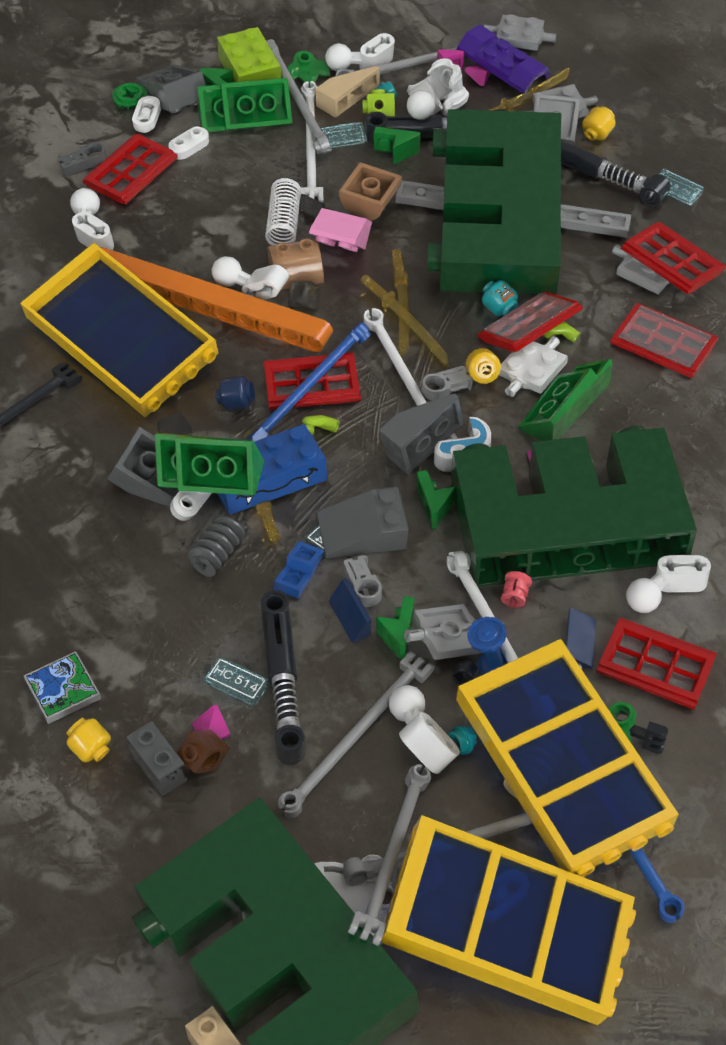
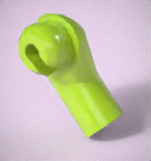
M562 322L545 333L543 337L549 340L552 336L562 334L568 340L575 343L581 333L568 323Z
M324 415L307 416L301 421L303 422L302 425L305 424L311 434L314 433L315 426L337 432L340 424L339 420Z

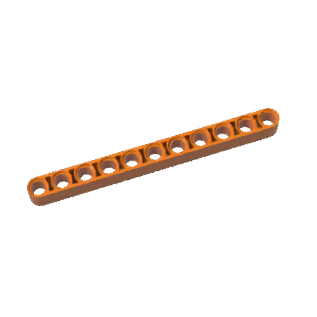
M100 247L172 305L313 352H320L333 333L332 326L323 319ZM104 268L93 276L97 280L130 290Z

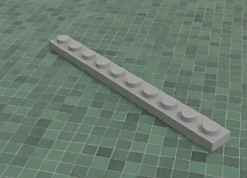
M402 180L401 186L396 193V203L443 210L444 187ZM561 204V228L628 237L631 221L630 214Z

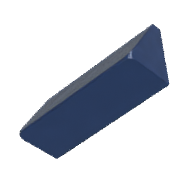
M345 578L330 597L329 603L351 642H357L371 636V618L351 583Z
M570 608L565 646L576 662L581 664L582 668L592 669L596 619Z

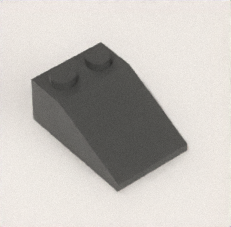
M175 64L135 78L137 84L146 88L148 96L158 98L161 109L170 111V113L180 112L183 110L182 107L186 105H198L197 87L206 86L202 71Z
M454 393L397 413L392 419L386 420L379 429L386 457L409 475L435 451V446L439 441L447 440L464 424L459 397Z
M139 427L113 467L107 480L130 494L170 507L171 501L179 492L178 488L158 487L155 436ZM182 501V502H183V505L186 507V505H187L188 503L185 502V501Z
M398 487L369 490L317 512L326 559L406 549L408 526Z

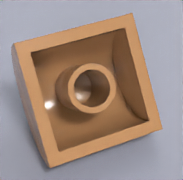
M360 162L340 189V201L344 208L353 216L366 218L370 221L375 220L381 215L401 186L402 176Z
M302 239L301 241L291 243L281 242L267 247L269 264L279 265L289 274V279L281 290L324 283L321 254L315 239Z

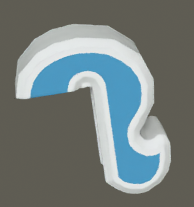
M469 417V437L439 441L435 446L434 452L435 466L443 472H451L453 451L463 450L465 447L476 443L486 444L491 447V431L485 421L478 417Z

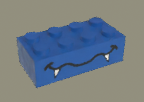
M303 424L254 441L265 461L255 495L217 494L228 514L231 515L326 481V458L306 425Z

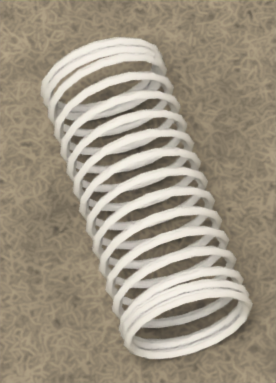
M281 178L276 180L271 186L265 237L272 246L277 245L272 241L281 242L274 240L271 236L279 240L291 239L284 243H291L296 240L301 187L292 179ZM282 184H288L294 186L296 189L289 186H280L278 188L276 187ZM280 188H289V189L294 190L296 193H294L293 191H290V190H279V191H276V190H278V189H280ZM285 191H287V192H290V193L294 194L295 197H294L293 195H290V194H287V193L278 194V195H276V194L279 193V192H285ZM280 195H287V196H291V197H293V198L279 197V196H280ZM279 206L290 207V208H289V209H286V208H281V207H279ZM279 210H287L290 212H281ZM276 228L287 229V231H281ZM272 229H274V230H276V231H279V232H291V233H290V234H286V235H285V234H278V233L274 232ZM271 232H273L274 234L279 235V236H289V235H292V236H290V237H288V238H279V237L274 236Z

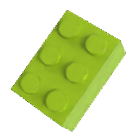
M258 27L217 37L219 60L224 69L233 70L234 82L281 78V66Z

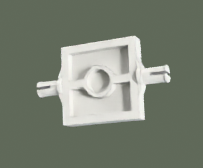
M552 336L545 345L533 341L519 351L511 352L503 361L499 376L511 382L505 389V393L508 396L514 397L520 388L530 389L541 394L567 364L568 356L554 350L560 344L557 337Z

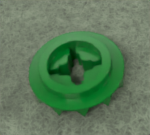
M137 83L122 84L115 88L112 93L114 104L118 105L119 108L126 107L128 110L132 107L136 108L138 101L148 96L146 88Z

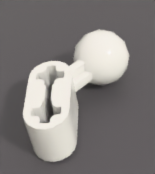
M379 34L361 47L360 52H351L346 45L341 43L333 44L327 49L325 55L327 66L334 71H338L340 69H347L350 67V64H359L361 70L389 63L393 59L395 39L390 34Z
M428 79L409 91L410 96L407 101V110L413 118L424 120L443 109L437 91Z
M88 188L76 190L71 196L70 206L76 214L72 218V223L77 240L86 247L95 243L99 247L113 250L114 242L109 226L94 216L100 207L98 195Z
M228 256L217 259L211 269L214 281L220 286L230 287L239 284L243 286L242 293L262 300L276 297L289 279L287 271L279 265H270L256 269L250 275L242 271L240 263L236 259Z
M699 555L663 556L659 559L656 574L651 579L639 578L631 582L626 591L628 605L634 611L649 613L660 604L662 600L661 591H703L708 583L711 569L710 561Z
M402 685L395 689L389 697L390 712L397 720L404 721L407 724L400 731V738L431 772L439 774L459 755V748L428 714L424 713L425 698L417 687Z

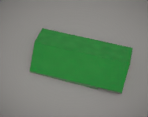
M288 78L222 83L220 85L197 87L200 124L208 132L293 123Z
M605 359L577 365L572 372L557 375L519 424L518 428L520 431L540 441L560 439L610 385L612 360Z
M165 433L155 434L158 487L178 488V491L238 495L256 494L265 461L253 440Z

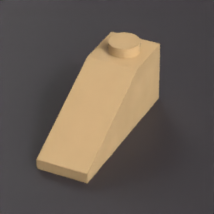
M374 66L328 79L315 89L316 107L335 118L380 85V68Z

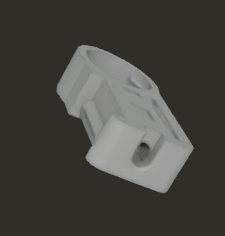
M464 366L435 374H428L423 378L421 393L426 399L434 401L462 389L468 388L471 390L473 379L470 375H467V369ZM434 384L440 386V388L432 390L427 385Z
M361 555L354 561L352 558L346 559L344 561L345 575L363 606L373 607L377 605L382 599V586L376 575H371L368 568V557ZM368 588L374 589L377 592L370 596Z

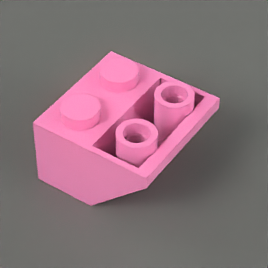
M322 208L312 224L309 234L316 236L315 240L322 244L335 247V244L338 243V246L343 249L357 252L358 248L366 249L372 221Z

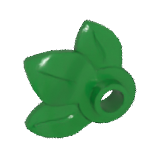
M309 51L297 52L294 55L293 62L287 67L293 80L299 78L303 83L308 81L309 87L310 82L313 81L315 83L318 76H330L327 64L322 60L316 59Z

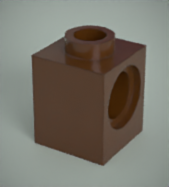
M211 729L190 731L177 751V755L195 774L214 772L223 761L230 747Z

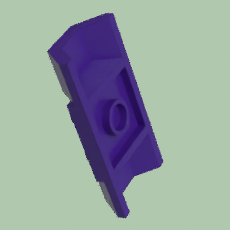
M480 24L467 31L457 46V50L463 51L466 57L523 94L528 91L535 79L540 76L549 79L551 75L548 67L510 45L508 41L498 39L496 34Z

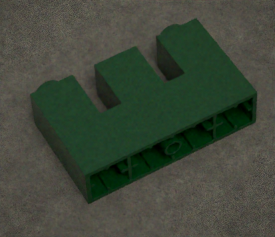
M448 109L447 129L434 128L433 157H446L442 242H429L427 271L441 272L440 291L483 293V288L490 281L504 280L518 294L539 295L546 291L557 295L561 268V113Z
M630 426L618 433H612L606 464L611 486L603 487L599 486L586 436L533 442L529 468V479L533 495L518 496L506 445L489 447L486 444L476 443L465 447L463 450L453 451L451 487L455 486V507L464 549L471 559L469 572L477 587L504 585L506 583L505 575L511 571L525 573L532 581L655 567L663 556L691 555L697 528L665 427L645 429L642 426Z
M258 797L134 886L143 906L142 910L131 917L135 926L152 949L167 940L179 958L239 913H244L246 919L189 960L197 983L234 1033L296 985L305 993L248 1037L247 1042L249 1045H378L419 1012L416 988L380 944L379 946L372 944L373 935L369 933L366 941L360 938L363 928L359 926L354 935L348 933L355 913L261 797Z

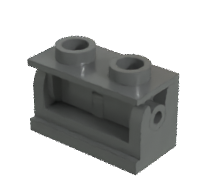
M152 721L126 737L131 756L162 797L187 781V777L180 768L184 766V762Z

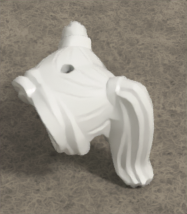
M446 58L435 61L427 72L430 76L415 85H409L407 89L409 95V91L428 79L437 91L439 99L444 101L442 104L443 109L441 110L444 117L447 116L448 109H457L463 106L469 97V92L463 86L461 68L458 65L452 64V61Z

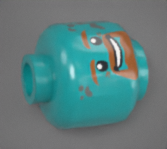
M504 280L490 281L482 290L484 293L482 297L483 305L497 317L502 315L505 317L518 306V293Z

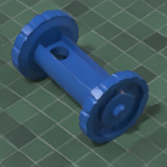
M484 617L474 621L468 629L467 637L473 649L484 652L478 659L477 667L481 674H486L507 664L500 649L506 640L507 632L502 621L495 617Z

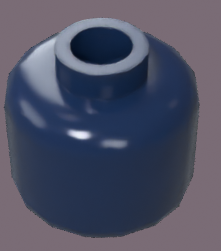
M244 376L225 378L220 382L219 389H216V400L227 411L247 409L251 402L255 400L254 385L252 381H248Z

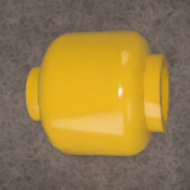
M604 106L591 109L582 121L584 135L592 141L595 139L599 141L606 139L616 124L613 112Z
M476 349L466 359L465 367L467 373L474 381L480 384L491 383L500 374V360L488 349Z
M84 718L79 719L66 733L69 736L66 741L67 746L82 762H89L93 759L98 762L110 751L107 746L110 743L111 736L94 718L87 720Z

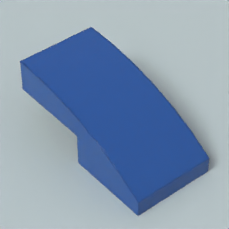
M299 541L287 556V564L275 579L273 589L298 599L315 573L324 550Z

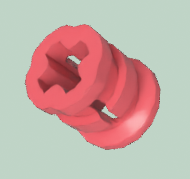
M508 572L505 575L506 583L504 584L501 602L511 608L524 607L525 598L528 594V588L532 584V579L522 572Z

